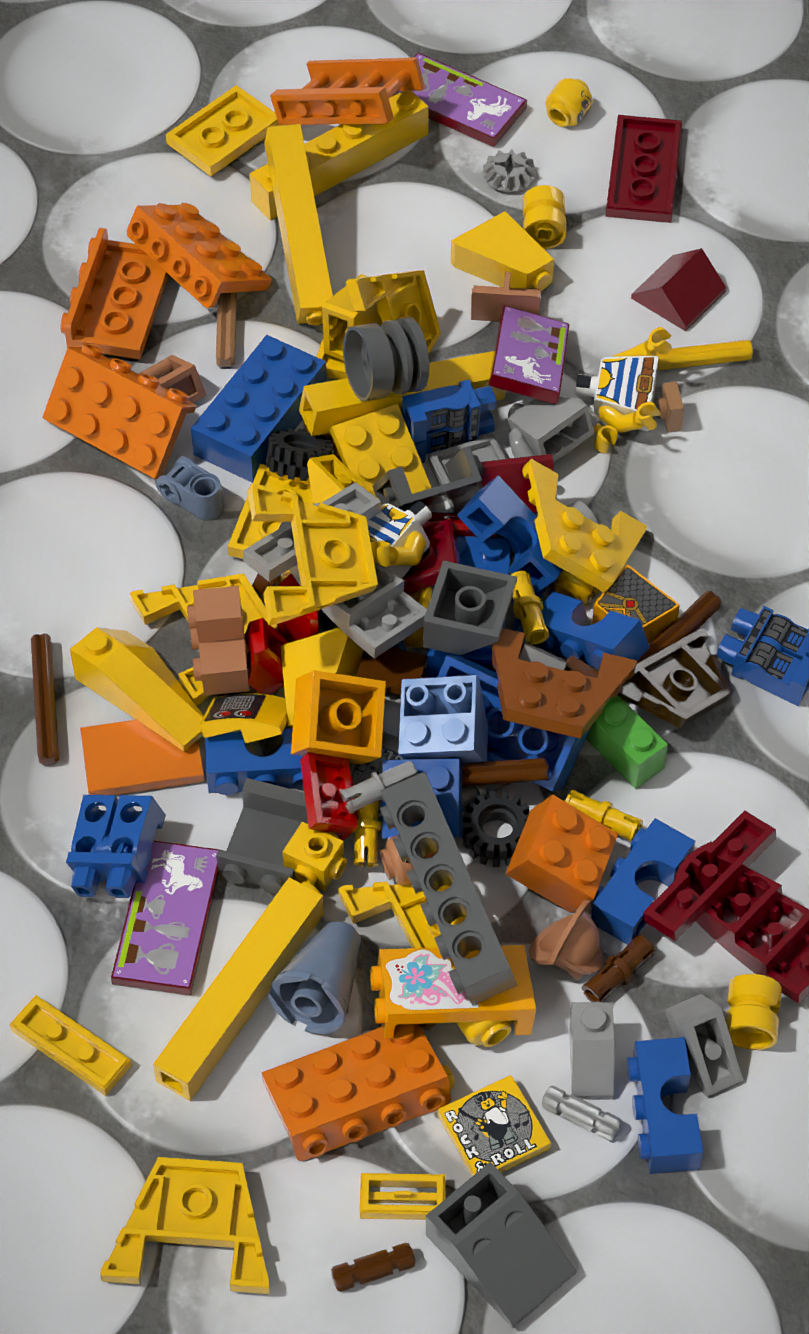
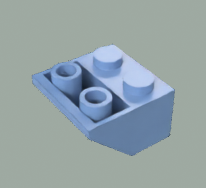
M477 675L402 679L398 754L404 760L459 758L462 760V763L487 762L488 724L479 677Z

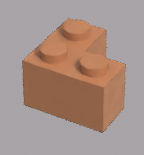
M239 586L193 590L194 605L187 606L192 650L199 649L200 658L193 659L195 681H202L204 695L250 691Z

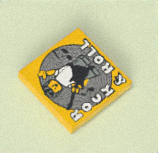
M512 1075L438 1109V1117L471 1176H474L489 1162L502 1173L551 1149V1142Z

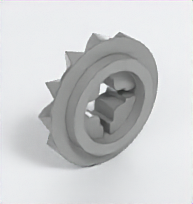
M512 149L509 153H503L498 150L496 156H488L486 164L483 165L485 181L491 187L500 191L515 192L523 190L535 178L536 169L534 168V161L527 158L525 152L515 154ZM507 166H513L510 175H507Z

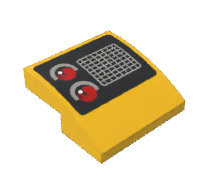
M256 693L214 697L199 725L204 738L240 729L245 743L281 735L287 724L286 701L282 697Z

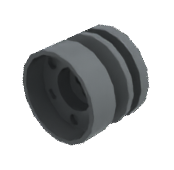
M412 317L386 320L381 326L377 323L350 326L346 331L343 341L345 371L349 384L359 400L369 401L386 398L391 392L398 395L406 394L407 392H419L426 387L429 378L428 348L419 324Z

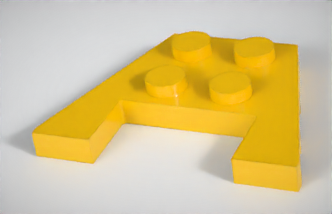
M424 270L353 278L346 281L354 311H365L377 302V312L382 319V323L386 320L412 317L419 324L424 334L429 354L440 337L441 330Z
M530 459L523 467L524 478L530 479L532 487L528 491L530 503L536 506L538 517L534 522L543 558L600 591L605 592L614 583L647 530V525L621 510L612 518L611 530L605 525H598L583 516L576 508L567 507L557 501L558 474Z
M260 484L250 485L247 492L252 521L291 522L301 586H267L263 596L268 625H275L375 590L378 582L366 516L323 503L315 506L299 501L296 495L286 492L279 495L265 491V486Z
M244 573L197 581L198 585L177 588L174 584L161 586L162 591L144 594L142 589L129 593L131 603L143 623L147 625L178 610H181L188 622L187 606L194 605L193 590L239 586L244 634L250 621L262 617L267 621L265 606ZM277 624L271 625L278 632ZM245 640L246 656L248 662L251 659V651L249 650ZM193 667L178 674L180 684L196 706L210 696L204 695L202 681H195Z
M387 881L374 882L373 887L353 888V885H344L338 888V896L353 924L391 909L411 948H438L434 939L441 935L438 925L429 926L420 904L427 902L423 891L416 894L412 884L406 886L399 884L389 885ZM451 884L443 885L437 891H445ZM466 917L455 919L451 925L463 922Z
M158 1157L134 1203L135 1208L126 1226L122 1227L115 1240L116 1245L108 1261L105 1260L101 1268V1281L140 1284L147 1242L234 1248L230 1290L234 1292L270 1294L269 1278L243 1164Z

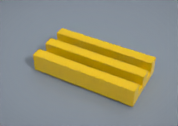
M361 1173L360 1219L426 1220V1215L445 1200L446 1174ZM369 1187L437 1188V1193L411 1191L369 1192ZM369 1203H409L437 1205H383Z

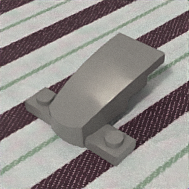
M356 482L322 502L326 505L366 516L367 521L381 513V501ZM282 522L278 530L244 550L243 561L267 581H271L289 570L301 586L291 522ZM377 562L374 565L378 585L373 592L321 609L346 635L373 658L378 657L422 628L427 611L424 606L404 592L403 579L386 567L380 566Z

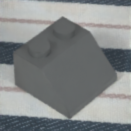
M443 561L423 620V647L462 655L498 642L516 586L517 576Z

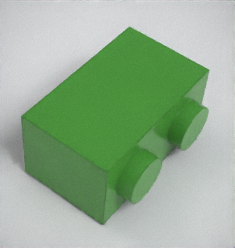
M621 697L611 698L605 705L602 714L592 724L586 740L637 789L665 768L668 744Z

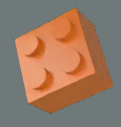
M551 795L531 809L505 874L572 913L578 909L585 899L593 900L595 898L618 833L555 795Z

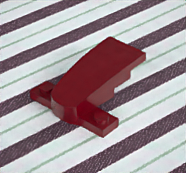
M744 810L713 842L710 841L700 846L686 857L676 873L675 881L643 912L644 922L676 942L696 921L717 943L755 974L764 975L779 982L782 987L781 993L800 1004L809 995V909L784 896L781 884L748 868L776 840V829Z

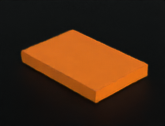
M136 719L80 728L89 795H119L204 782L198 740L187 750L182 751Z

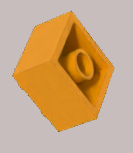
M317 670L296 678L291 755L304 756L307 752L346 758L349 759V763L360 765L381 758L386 681Z

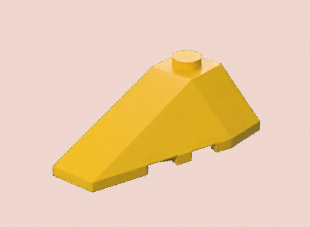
M96 627L70 648L74 676L77 681L182 751L187 750L203 736L199 724L204 715L154 648L125 630Z

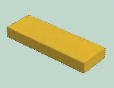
M37 995L31 999L9 1024L13 1033L104 1096H107L132 1066L131 1059Z

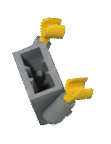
M559 396L557 404L533 399L526 405L521 403L513 404L508 412V422L511 429L508 439L515 458L552 454L554 463L593 434L596 435L594 440L596 450L601 453H607L610 444L615 445L618 437L617 430L613 426H601L599 424V417L587 404L576 397L563 398Z

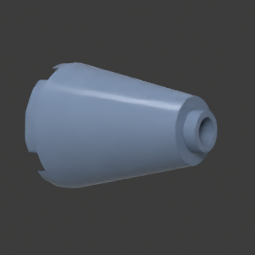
M330 922L326 924L274 978L269 992V1000L274 1010L291 1025L294 1020L307 1024L304 1031L314 1034H328L337 1031L345 1021L361 946V937L352 925L346 922Z

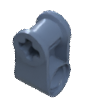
M181 456L176 461V466L166 476L161 475L155 481L158 491L165 499L181 506L199 519H215L224 510L219 478L199 467L187 457Z

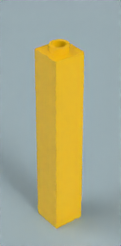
M301 124L267 127L265 150L297 324L320 325L323 324L322 306L333 294Z
M494 351L429 363L427 385L419 392L446 386H459V382L470 380L473 389L489 386ZM348 378L304 386L299 412L311 436L331 433L330 429L334 425L398 404L402 413V396L419 392H407L402 395L391 392L386 398L361 401L354 394ZM491 386L496 400L504 399L506 390Z
M290 877L287 879L154 1062L156 1082L190 1102L271 990L274 978L291 962L323 917V895L320 894L316 887L307 882L299 883Z

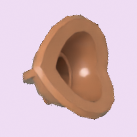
M585 899L574 914L552 923L540 932L532 941L528 950L532 962L539 965L555 964L576 980L582 977L583 974L592 975L602 968L603 955L600 947L599 930L588 913L592 900Z

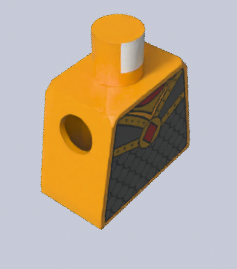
M627 564L620 571L614 583L596 600L593 608L592 623H598L610 611L641 621L649 644L678 618L680 604Z

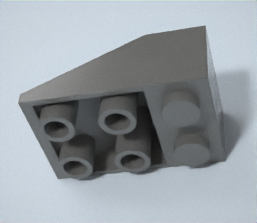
M491 1162L426 1215V1236L512 1328L576 1274V1268L520 1192Z

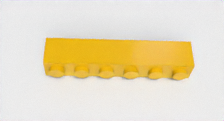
M402 91L389 99L394 118L388 123L340 124L305 143L314 197L427 136L428 105L413 91ZM266 164L249 173L251 202L271 221L278 216L269 166Z

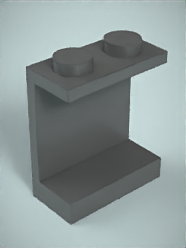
M470 446L461 449L445 464L451 480L450 483L412 494L401 466L388 470L372 487L375 495L381 501V506L389 503L405 512L416 501H421L429 507L464 496L482 481V465L478 456L473 455Z
M246 778L242 789L243 809L227 850L219 849L216 855L219 876H223L226 880L236 884L246 882L261 886L264 890L277 894L289 877L296 880L294 869L283 866L282 851L301 822L308 824L304 792Z

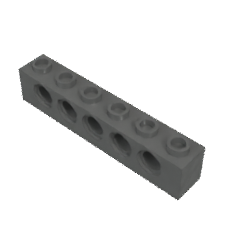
M422 772L381 790L387 804L380 808L388 829L391 830L396 827L400 837L393 839L402 862L410 859L414 868L407 871V875L415 893L418 894L423 891L427 902L420 904L429 926L438 925L441 935L434 939L443 960L451 958L454 963L455 969L448 972L458 995L466 991L471 1004L475 1005L518 986L426 773ZM417 821H423L418 826L410 827ZM437 852L435 856L424 859L429 853ZM451 884L447 890L437 891L443 885ZM466 917L463 922L451 925L455 919ZM480 950L476 957L465 958L471 951Z

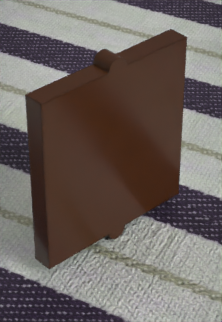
M394 647L373 658L364 650L356 677L386 681L385 694L390 692L401 695L402 679L422 678L427 655L404 651L399 647Z

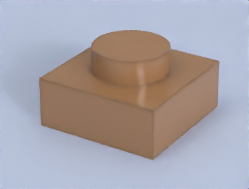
M677 381L663 383L661 398L656 399V407L661 412L658 418L664 419L667 432L681 431L684 406Z

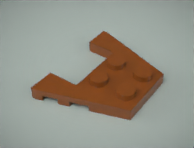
M502 628L499 641L489 646H492V663L498 677L497 689L503 720L581 739L602 714L608 701L611 698H615L621 691L624 682L630 680L634 675L637 664L636 660L604 652L597 678L583 675L578 671H565L549 667L541 662L520 660L519 655L525 633Z

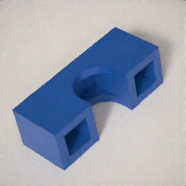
M499 475L476 492L458 513L457 516L481 542L494 533L505 537L514 550L515 557L508 571L511 574L517 571L529 573L535 594L556 580L563 571L562 568L543 558L534 522L537 516Z
M553 592L542 603V616L548 629L549 637L544 642L535 645L547 652L550 651L566 658L572 655L599 670L603 652L638 661L649 649L641 621L610 611L601 621L590 625L581 600Z
M293 729L283 730L281 748L275 754L267 757L251 754L245 747L242 732L224 733L205 738L208 792L222 795L242 792L246 778L288 789L304 791L300 761L303 756L291 755Z
M654 818L646 830L640 828L632 840L630 846L632 850L626 858L620 856L610 872L611 879L605 887L599 885L595 898L591 901V918L595 925L628 945L634 937L640 935L647 925L644 922L643 912L655 899L641 891L637 885L643 881L655 880L669 887L675 881L680 865L694 851L696 841Z
M685 1037L635 1041L633 1057H627L626 1065L629 1082H636L638 1095L632 1096L635 1121L642 1120L643 1134H638L640 1159L648 1160L649 1174L700 1170L703 1147L697 1114H675L669 1111L661 1101L668 1095L687 1093L691 1073Z

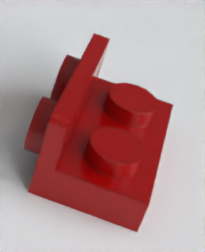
M307 752L300 761L308 828L335 833L340 840L344 841L358 829L356 821L358 820L357 811L350 814L346 808L347 802L354 800V798L344 802L340 793L341 790L354 786V780L350 774L349 759Z

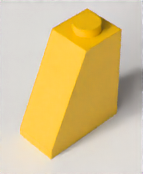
M506 211L451 240V264L464 272L500 287H504L505 272H511L510 288L544 290L553 283L554 259Z
M360 274V275L357 276L356 278L368 277V276L363 275V274ZM347 285L328 299L322 306L324 353L344 361L343 341L345 333L350 326L377 323L381 326L382 319L377 312V302L365 311H354Z
M340 628L280 646L288 727L293 729L296 678L313 670L356 677L364 650Z

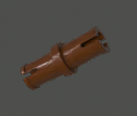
M637 935L616 956H609L604 962L605 966L582 986L586 998L590 1002H604L621 985H627L632 981L633 974L656 953L651 942L644 936Z

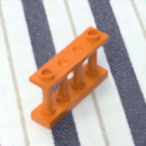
M417 57L314 60L306 63L311 78L308 84L302 89H276L270 97L279 125L388 123L394 118L389 99L397 91H422L425 88Z

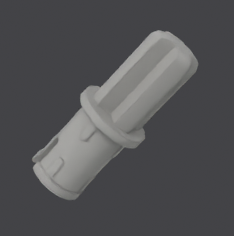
M407 761L378 775L376 772L371 773L372 778L348 789H343L340 793L344 802L359 796L347 802L346 808L352 814L355 813L354 811L380 799L385 802L381 790L418 775V771L411 761Z

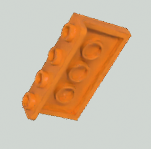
M158 203L157 205H137L127 228V236L205 308L215 307L221 293L268 290L272 278L262 270V266L241 252V247L238 244L229 241L223 236L218 226L204 219L195 206L188 203H181L180 205H167L163 203Z
M99 228L96 237L91 238L89 241L88 259L86 263L82 262L80 266L79 284L77 288H72L70 309L68 313H63L60 330L61 333L65 334L67 348L82 347L84 343L102 349L103 354L141 360L169 274L136 244L108 240L106 228Z
M84 343L82 347H68L42 418L148 476L158 479L164 474L186 414L194 413L197 405L188 401L189 396L186 393L173 388L168 390L160 386V380L145 373H140L139 375L130 370L132 366L129 363L120 359H109L103 356V350L99 347Z
M419 1024L396 1025L393 1038H384L383 1027L261 1072L263 1083L292 1143L293 1152L298 1161L319 1157L328 1151L346 1144L358 1142L377 1132L399 1126L403 1122L421 1115L435 1112L451 1102L448 1076Z

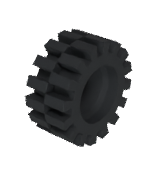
M288 428L286 432L282 429L277 430L276 433L273 432L269 436L266 467L272 473L277 472V475L280 477L287 475L288 479L291 480L297 477L300 478V481H307V478H309L307 467L309 459L331 455L333 450L332 441L326 439V436L322 434L311 436L310 432H304L305 429L294 431L292 428Z
M489 791L488 799H485L483 794L476 797V804L471 801L467 805V811H464L463 845L465 849H469V855L473 859L480 855V863L486 865L488 859L493 860V867H500V860H505L506 866H509L529 816V806L526 803L521 805V798L516 795L512 801L509 800V792L502 791V797H496V791ZM502 820L509 823L513 830L506 837L494 838L486 835L482 828L489 821Z

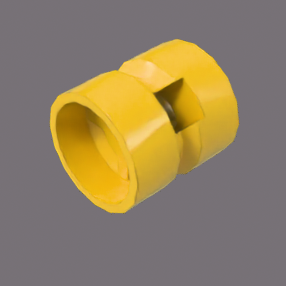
M550 185L532 187L523 196V229L543 249L555 248L562 244L566 238V205L563 192Z
M742 974L730 980L727 998L730 1009L726 1013L725 1021L734 1046L750 1050H763L771 1048L777 1043L779 1027L777 1014L781 1004L782 987L773 978L758 974Z

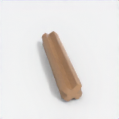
M237 292L221 293L218 299L216 364L221 368L225 366L230 368L235 364Z

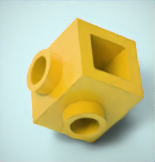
M301 822L282 851L283 866L294 869L295 879L299 883L307 882L324 891L332 879L338 880L341 877L347 864V859L344 858V841L340 840L335 833L309 829L308 824Z

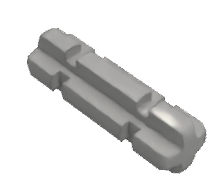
M550 1086L546 1090L542 1099V1107L554 1114H557L559 1111L562 1113V1118L589 1131L596 1129L598 1130L597 1135L607 1140H613L621 1127V1119L609 1112H606L604 1115L600 1113L601 1108L572 1094L567 1097L565 1096L566 1091L556 1086Z

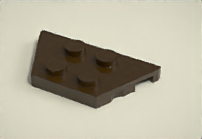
M702 627L637 663L633 677L624 682L617 696L680 729L727 701L732 693V689L727 678L721 672V664L717 654L710 655L705 642L709 636Z

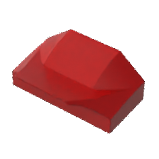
M262 617L250 621L245 632L246 644L251 651L248 684L259 694L272 695L278 689L284 687L280 646L289 642L271 625H268V622Z

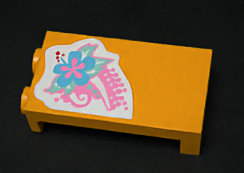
M525 945L501 946L518 986L475 1005L471 1004L466 991L458 995L448 972L455 969L454 963L451 958L443 960L438 948L380 949L378 965L371 966L370 982L372 991L379 992V998L375 999L374 1006L376 1024L383 1023L384 1038H393L395 1026L398 1024L481 1022L487 1020H513L515 1035H531L536 1005ZM480 950L471 951L465 958L476 957Z

